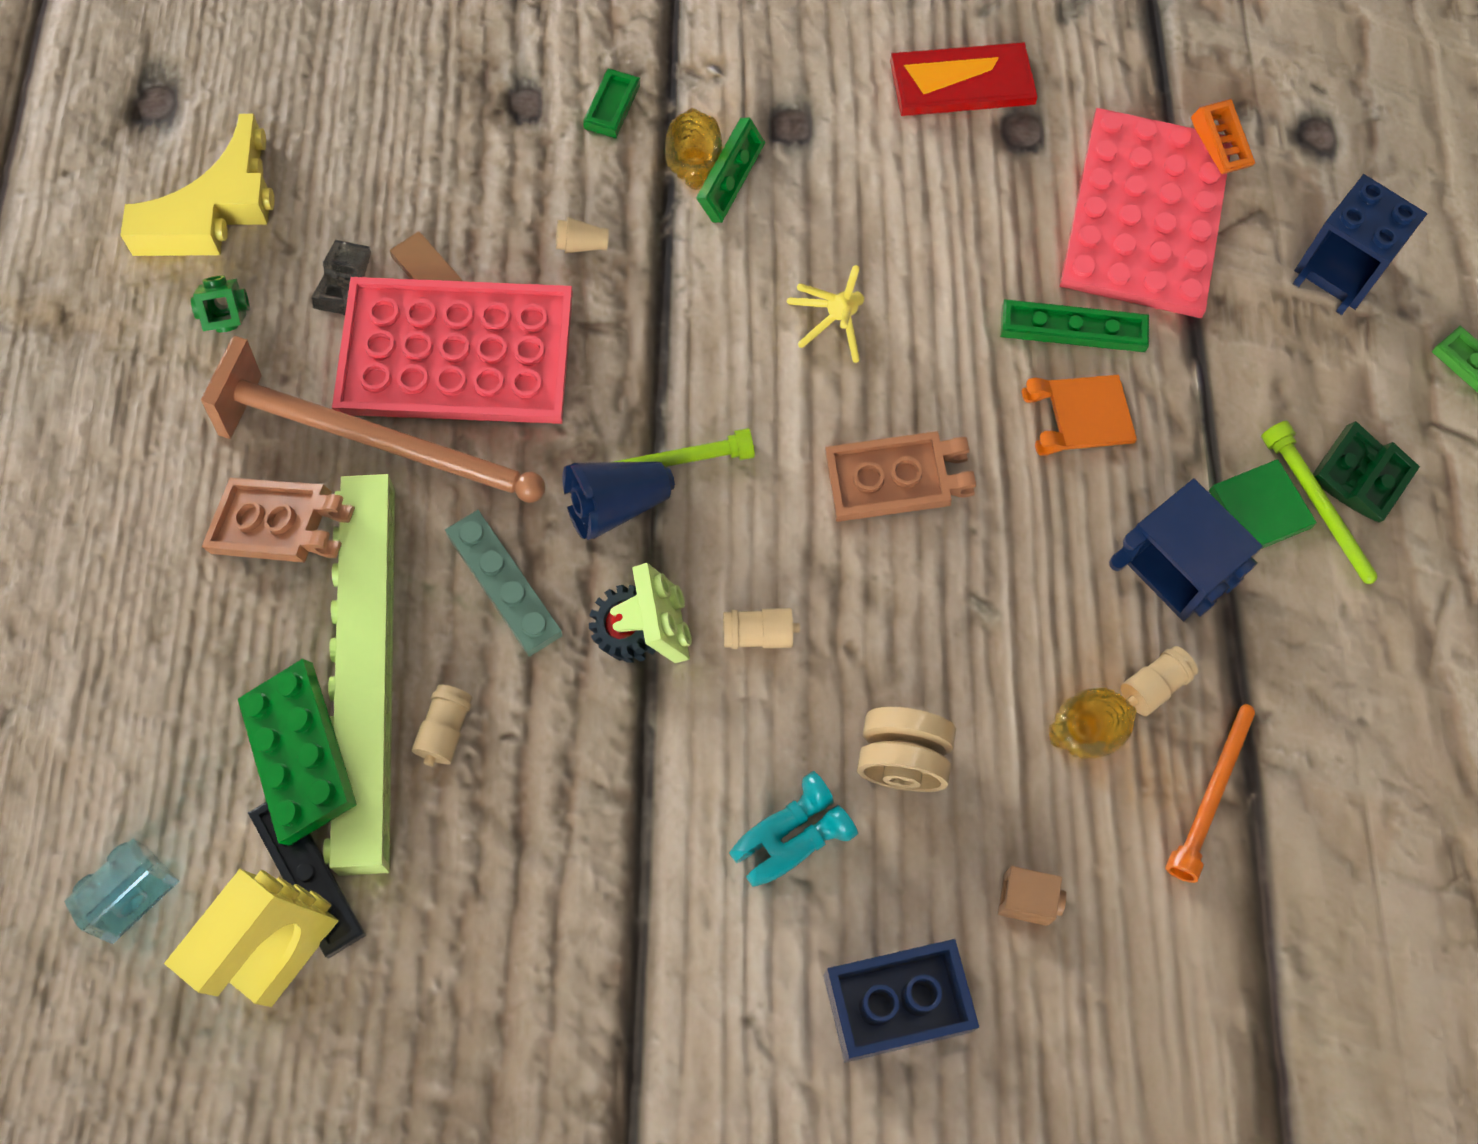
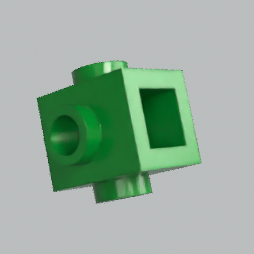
M224 275L203 279V284L198 286L193 293V297H191L192 311L195 319H200L202 330L216 329V332L220 333L237 329L238 325L242 324L246 311H250L249 298L245 288L239 289L237 279L226 280ZM226 297L228 305L219 304L216 298Z

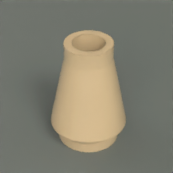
M567 217V220L557 221L556 249L564 250L565 254L607 250L608 228H600Z

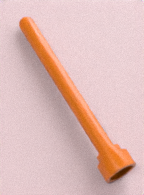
M1249 704L1242 705L1238 710L1184 846L1181 845L1177 851H1172L1165 869L1167 872L1180 880L1191 883L1198 882L1204 867L1201 861L1203 857L1200 853L1255 716V709Z

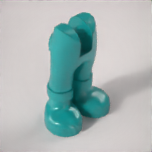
M811 771L803 777V794L798 802L793 800L786 805V808L759 822L747 831L729 852L736 864L751 857L763 846L771 856L747 874L746 878L752 887L769 883L786 874L804 861L812 852L818 851L825 846L826 840L850 841L859 834L846 811L840 805H836L825 813L822 819L815 825H809L802 833L787 842H782L786 835L798 826L806 823L808 818L825 810L834 803L829 788L815 771Z

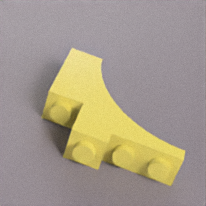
M239 114L237 126L227 148L213 166L198 179L164 197L147 202L125 204L120 235L132 256L220 255L222 241L227 240V225H267L269 210L274 209V193L272 188H267L263 178V164L260 154L261 150L266 149V134L263 128H259L254 114Z

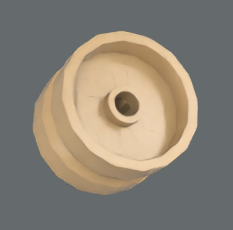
M904 707L872 709L866 714L863 737L869 745L863 746L860 750L857 773L872 783L904 791L936 792L946 789L949 783L951 763L944 755L951 753L954 748L956 727L944 717L927 711Z

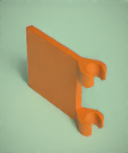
M1119 374L1060 380L1030 378L1026 382V387L1022 389L1023 399L1027 403L1051 398L1059 432L1044 431L1040 434V440L1035 442L1036 452L1041 456L1062 450L1134 444L1137 441Z

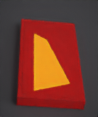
M1025 42L891 53L890 63L901 116L1035 105L1038 98Z

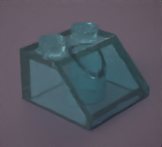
M132 838L128 843H122L113 849L107 857V862L98 871L78 881L72 890L73 893L64 902L75 924L82 931L114 944L180 881L147 846Z

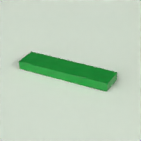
M1004 299L1001 312L1000 337L1146 353L1149 347V314Z

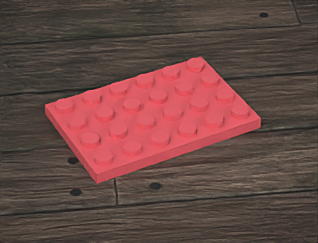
M1096 108L1059 287L1196 318L1203 317L1207 306L1227 173L1221 175L1194 128ZM1230 142L1222 144L1224 149L1232 147Z
M350 277L332 409L352 416L562 424L573 298L572 286Z

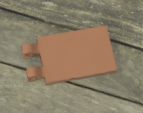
M935 431L825 447L836 521L841 522L951 506V495L960 498L974 496V487H976L974 471L947 475L944 461L955 464L968 461L967 453H969L967 437L940 441L939 433Z
M229 478L202 548L211 554L303 563H305L309 552L327 558H337L342 543L340 541L328 540L330 533L317 529L322 516L339 522H350L355 507L342 505L344 498L340 495L331 494L332 491L323 484Z

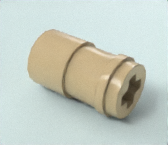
M791 608L741 612L731 610V612H723L724 648H792L793 633H800V623H793Z
M1173 646L1171 649H1166L1162 652L1160 657L1148 667H1143L1122 683L1121 692L1129 708L1142 716H1148L1170 699L1171 694L1183 685L1189 684L1194 679V676L1198 674V668L1188 652L1178 646Z
M438 685L436 691L432 693L430 698L432 702L425 720L421 722L411 749L414 754L424 758L423 763L428 766H434L435 762L451 764L461 737L462 725L466 714L471 709L472 696L469 693L449 685Z

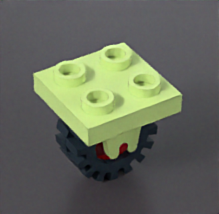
M645 563L632 567L635 586L629 585V589L624 585L616 586L617 593L611 589L607 590L604 593L608 599L604 601L598 598L595 602L600 606L599 611L591 609L589 616L596 620V622L589 623V630L595 633L591 635L593 642L599 645L598 647L615 659L619 661L624 660L627 663H634V658L643 661L646 659L644 654L646 651L651 655L657 651L674 663L690 659L688 646L691 645L692 639L687 624L683 622L681 608L685 607L683 593L678 585L673 584L663 573L658 572L650 564Z

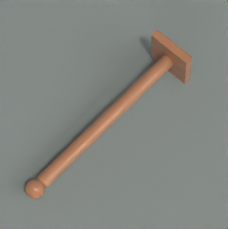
M235 335L227 346L201 398V402L217 434L231 439L248 405L509 493L515 492L520 500L527 503L538 501L545 493V482L537 473L525 472L520 474L519 471L258 385L262 375L248 340Z

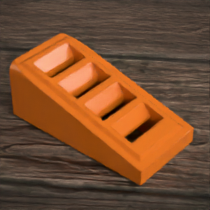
M1232 99L1202 106L1191 116L1195 130L1221 175L1256 164ZM1217 120L1219 125H1215L1214 121ZM1224 131L1226 136L1220 137L1218 132ZM1230 142L1233 146L1231 148L1224 149L1222 144ZM1237 154L1240 158L1239 160L1229 162L1227 156Z

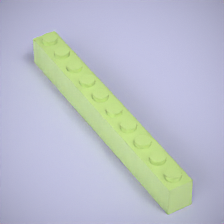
M389 474L341 476L340 491H335L334 494L344 498L342 505H351L355 509L350 522H339V527L333 528V541H340L342 544L338 554V563H333L332 565L333 585L338 588L337 600H332L331 620L333 624H336V638H331L329 644L330 659L332 662H335V676L329 677L328 681L330 701H334V716L329 717L357 805L330 821V838H325L323 856L325 864H330L329 868L338 876L390 873L395 489Z

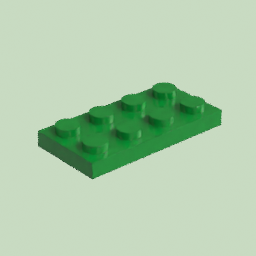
M302 658L238 698L278 843L289 846L357 805L312 662Z

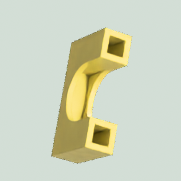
M239 869L164 964L198 993L219 996L227 984L231 983L254 1004L272 1007L317 950L320 942L324 937H327L339 920L327 912L332 905L312 890L308 892L298 884L293 886L281 877L275 879L263 870H260L255 875Z

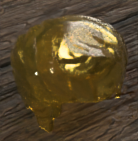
M691 108L679 114L671 121L666 133L665 159L667 167H670L671 171L677 174L679 179H684L685 184L691 189L699 190L702 188L722 152V136L719 125L713 117L695 108Z
M1107 688L1083 690L1065 700L1063 705H1061L1059 713L1055 716V722L1049 725L1050 742L1057 748L1067 750L1073 757H1080L1082 759H1094L1110 755L1120 749L1131 736L1136 708L1122 695L1114 692V690Z

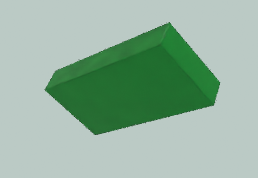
M608 68L583 120L584 129L617 138L640 88V78Z

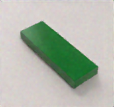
M750 117L739 119L696 197L713 223L723 222L765 145L764 139Z

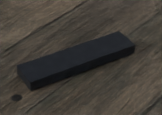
M267 802L248 812L282 878L293 886L298 884L308 892L311 890L316 892L332 905L327 912L339 921L327 937H324L320 942L319 946L324 956L329 959L365 937L366 933L328 864H325L324 857L311 833L289 846L280 844L276 837Z

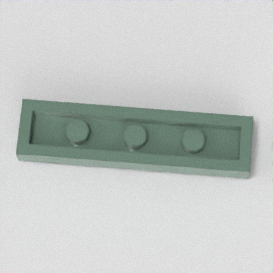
M479 510L445 529L447 537L529 657L563 636L561 629Z

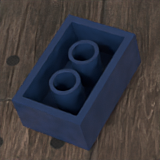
M955 939L827 968L823 975L844 1063L972 1033L980 1028Z

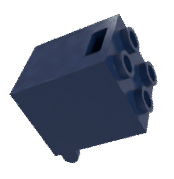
M1363 174L1326 220L1294 271L1299 275L1293 282V285L1299 288L1305 279H1308L1342 301L1336 310L1338 314L1343 315L1349 306L1356 310L1428 213Z
M1193 478L1139 522L1124 537V546L1111 557L1109 566L1115 571H1120L1128 565L1184 622L1193 613L1201 617L1217 603L1219 597L1224 593H1230L1245 579L1244 576L1258 564L1253 558L1263 546Z

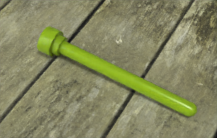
M1288 420L1282 421L1266 430L1261 435V438L1269 450L1273 449L1276 454L1281 453L1361 580L1366 584L1374 583L1377 580L1376 571L1294 446L1297 442L1294 438L1296 432Z
M745 428L735 430L734 435L727 436V440L614 462H661L664 467L726 455H730L731 458L738 457L739 460L755 458L750 429Z

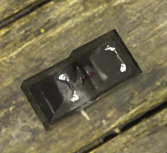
M340 240L334 241L323 261L324 275L311 297L314 309L345 315L350 277L365 276L371 255V247Z

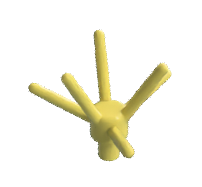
M854 265L852 267L845 291L838 294L801 283L797 285L799 291L823 299L790 297L787 299V304L826 307L830 314L799 341L798 346L800 348L805 347L832 322L841 320L840 327L842 329L846 328L852 360L854 363L859 362L860 358L851 318L857 312L858 306L864 302L862 293L858 291L853 292L859 273V266Z

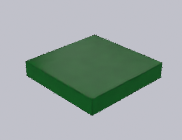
M1278 459L1214 484L1209 489V493L1263 546L1262 549L1309 530L1317 524Z

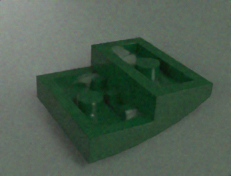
M1355 421L1346 425L1313 475L1322 489L1354 511L1379 523L1385 520L1420 466L1394 442L1383 446Z

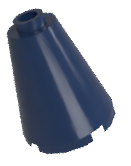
M661 462L573 463L565 466L562 474L564 494L571 493L573 504L567 506L569 516L579 536L582 539L587 538V540L595 539L670 498L671 490L675 488L672 471L668 467L665 468Z

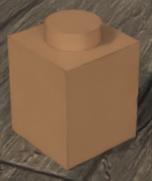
M1011 866L1003 876L998 915L1048 926L1056 920L1057 916H1062L1065 909L1066 891L1061 890L1062 877Z

